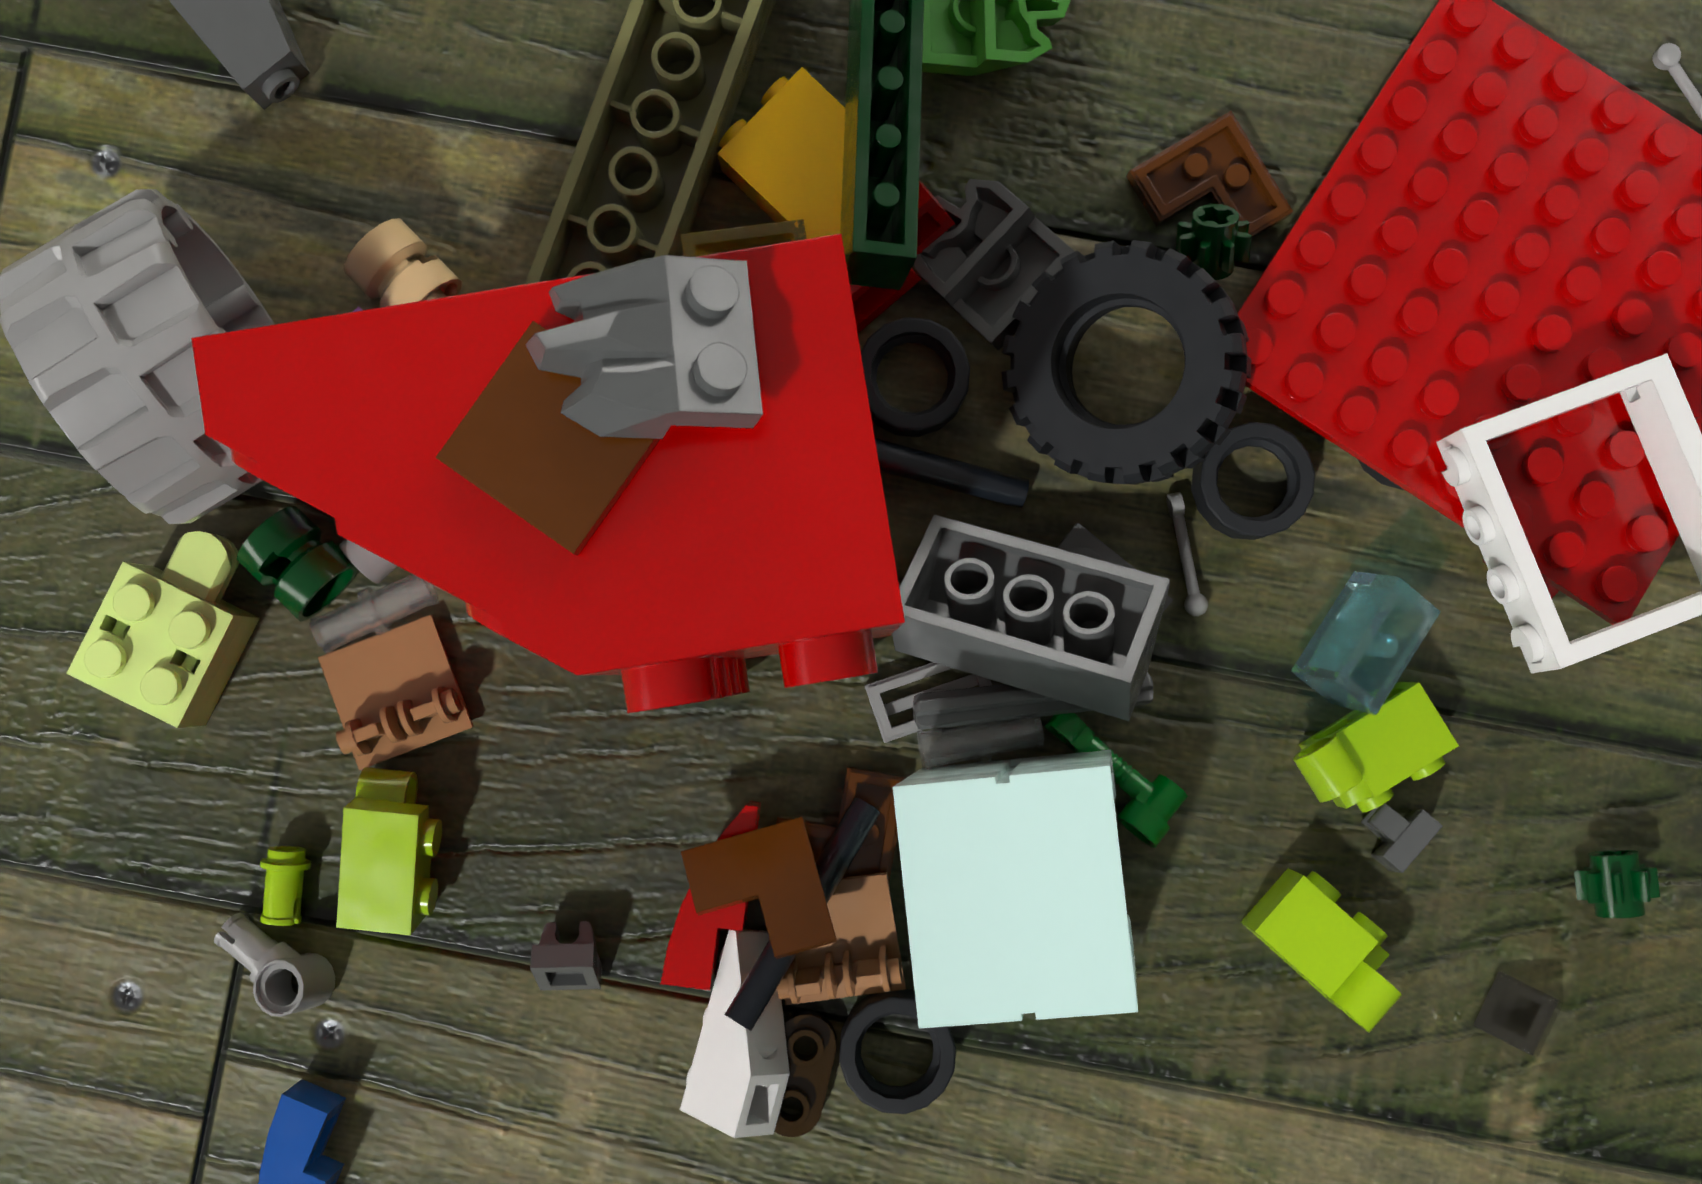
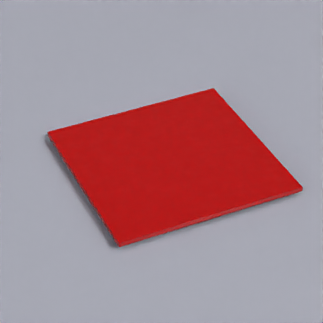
M1438 0L1237 312L1240 320L1244 322L1249 341L1246 342L1247 355L1251 358V378H1246L1245 386L1463 528L1462 517L1464 509L1455 487L1451 486L1441 473L1446 471L1447 468L1436 442L1465 427L1667 353L1702 434V135L1492 0ZM1620 392L1487 441L1544 581L1612 625L1631 618L1680 534Z

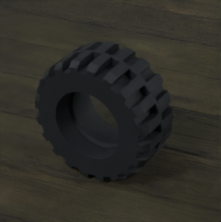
M1133 240L1130 246H1120L1115 241L1095 244L1094 253L1084 256L1080 252L1075 251L1060 259L1063 269L1053 276L1044 271L1031 284L1038 291L1031 302L1027 304L1020 300L1012 315L1013 318L1020 322L1015 337L1005 335L1002 354L1011 356L1010 370L1001 372L1003 390L1013 393L1015 404L1009 408L1016 425L1026 427L1030 433L1027 441L1039 454L1050 456L1055 460L1054 465L1070 474L1081 475L1091 481L1138 485L1144 482H1159L1174 477L1176 472L1185 468L1191 469L1206 459L1204 454L1215 444L1221 445L1232 431L1228 428L1236 412L1241 414L1247 398L1243 393L1246 378H1251V358L1247 355L1246 342L1249 341L1244 322L1240 320L1235 310V304L1225 290L1203 268L1198 267L1187 256L1171 248L1165 251L1157 248L1151 242ZM1124 307L1144 308L1161 315L1177 332L1185 356L1182 381L1171 402L1160 413L1150 419L1126 425L1105 422L1090 413L1077 397L1072 375L1073 360L1077 346L1090 326L1109 312Z

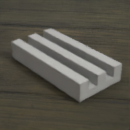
M932 662L865 685V689L883 742L886 743L921 731V729H918L914 719L891 727L888 719L889 715L912 708L915 695L971 688L977 685L979 687L991 686V680L971 674L883 704L880 693L952 669L951 667Z

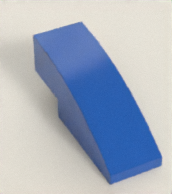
M303 1079L281 1095L268 1132L258 1184H336L344 1163L322 1154L346 1098Z

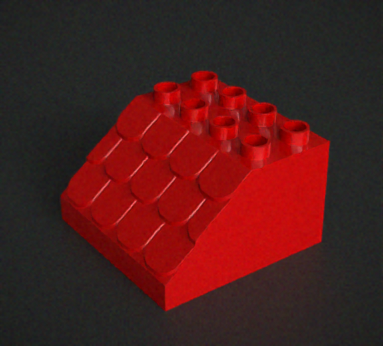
M842 234L698 256L701 258L747 261L763 415L754 428L671 425L663 439H660L578 556L445 465L436 456L532 321H535L546 330L575 323L574 319L555 311L549 295L551 288L591 274L191 338L205 435L229 447L232 461L237 466L334 517L337 534L465 601L467 614L497 634L577 676L622 675L627 713L750 692L745 659L779 654L784 688L878 673L873 639L891 636L905 623Z

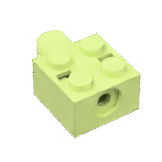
M202 531L187 532L180 538L164 571L154 566L122 562L66 674L176 728L206 726L260 619L222 600L239 565V562L236 560L238 550L235 545L224 536Z

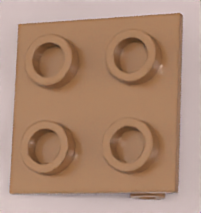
M433 615L425 616L318 657L344 728L336 732L338 746L345 755L353 753L359 770L474 727Z
M887 872L842 878L827 903L837 942L803 951L796 955L777 987L779 999H785L786 1005L906 989Z

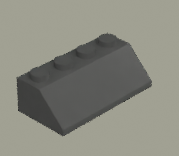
M934 515L899 587L905 623L892 634L895 651L1129 721L1149 669L1170 586V579Z

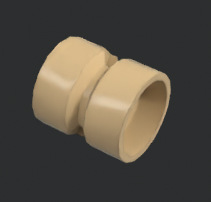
M400 218L385 221L369 231L351 250L344 263V272L371 299L381 298L380 307L455 296L460 293L462 281L436 255L425 257L427 245Z

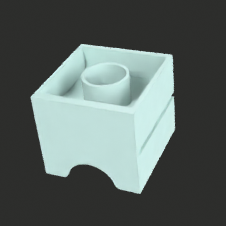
M1111 750L921 768L893 786L919 1029L1022 1021L1024 1014L1035 1013L1036 1020L1138 1012L1136 963L1131 920L1126 908L1114 803L1116 788Z

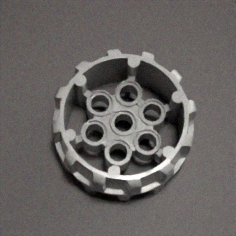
M137 189L80 223L75 224L61 235L2 270L0 273V324L6 339L29 380L28 382L80 454L116 490L124 495L132 505L145 514L152 513L161 516L168 524H187L194 522L263 481L237 466L232 461L229 447L205 435L191 338L275 325V323L220 247L178 204L167 199L156 189Z

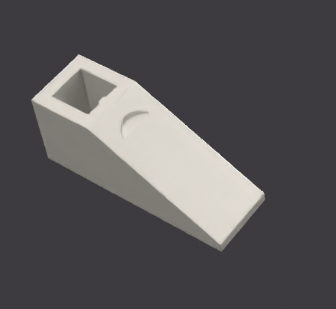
M728 930L725 945L719 956L717 975L709 1004L703 1015V1026L693 1063L687 1074L686 1088L680 1107L682 1112L733 1138L774 1134L790 1075L782 1000L778 997L777 989L752 1031L724 1015L770 939L768 931Z

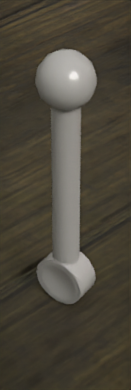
M1673 43L1663 44L1652 56L1654 65L1660 70L1669 71L1702 121V97L1679 64L1681 58L1680 48Z
M1180 492L1167 494V506L1174 523L1188 592L1184 607L1190 615L1201 616L1208 608V601L1199 591L1184 517V500Z

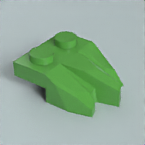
M924 0L922 72L972 76L1028 63L1052 49L1050 39L1039 31L1037 27L1052 26L1063 19L1071 0Z

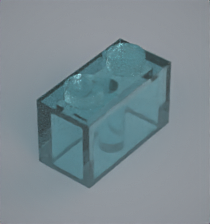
M1354 571L1291 672L1331 704L1377 715L1439 616L1440 611L1400 577Z

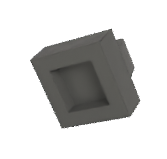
M1385 803L1369 811L1361 820V823L1382 841L1371 856L1388 871L1403 873L1443 827L1423 809L1409 810L1402 817Z
M587 921L580 922L577 940L572 944L559 943L560 931L556 922L547 923L544 926L539 944L532 945L530 969L540 991L601 989L602 963L597 952L596 939L591 924Z

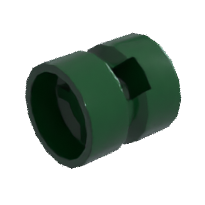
M288 506L266 519L252 532L238 551L236 560L263 586L275 584L274 597L301 622L314 617L339 597L354 579L358 569L333 542L320 543L321 530L296 506Z

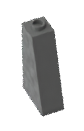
M169 0L240 87L264 110L272 103L282 102L293 95L299 87L300 80L310 73L279 0Z

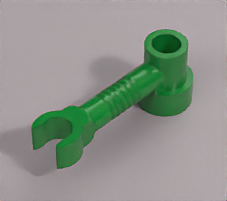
M1075 713L1054 715L1045 725V728L1074 752L1111 750L1115 784L1119 785V788L1130 796V801L1116 818L1136 838L1146 845L1156 848L1170 830V826L1167 824L1168 821L1187 799L1188 795L1185 791L1162 774H1158L1151 783L1136 769H1132L1131 765H1127V762L1123 761V758L1118 757L1117 753L1109 749Z

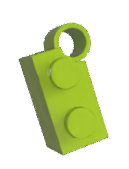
M1398 682L1298 744L1301 751L1293 757V760L1320 803L1333 800L1336 806L1346 809L1357 804L1360 811L1364 813L1389 801L1394 796L1391 788L1406 778L1411 777L1413 781H1416L1438 771L1446 763L1442 756L1459 745L1420 682Z
M364 767L361 771L355 798L343 808L336 928L411 936L426 915L431 916L433 914L438 895V881L436 878H430L431 856L435 857L440 848L442 822L440 819L429 818V805L416 804L418 780L415 772Z
M1287 868L1241 923L1330 1003L1342 1010L1360 1027L1370 1033L1402 996L1389 981L1376 971L1390 955L1380 946L1388 937L1387 934L1359 911L1351 918L1335 903L1341 897L1340 892L1316 872L1311 871L1305 877Z

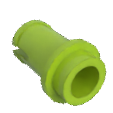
M272 846L268 848L267 858L260 860V867L266 869L263 912L260 917L261 923L274 926H291L294 923L300 924L302 922L301 904L304 871L311 868V861L305 859V848Z

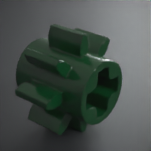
M1208 204L1200 206L1192 214V223L1178 222L1176 249L1179 253L1187 256L1198 267L1203 268L1214 280L1227 278L1234 271V262H1249L1252 235L1248 234L1249 222L1239 221V213L1234 208L1226 205Z
M1603 850L1588 853L1590 866H1585L1584 870H1574L1577 900H1588L1589 904H1594L1595 916L1640 917L1645 915L1644 902H1651V898L1660 897L1657 867H1645V864H1640L1638 851Z

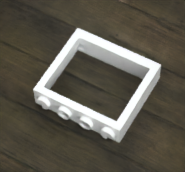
M1667 353L1465 427L1436 442L1447 468L1446 471L1441 473L1445 480L1456 489L1464 509L1462 519L1465 531L1474 544L1479 545L1488 567L1486 577L1490 592L1500 604H1503L1513 628L1511 631L1513 648L1520 646L1531 674L1565 668L1702 615V591L1569 641L1487 444V441L1620 392L1702 586V434Z

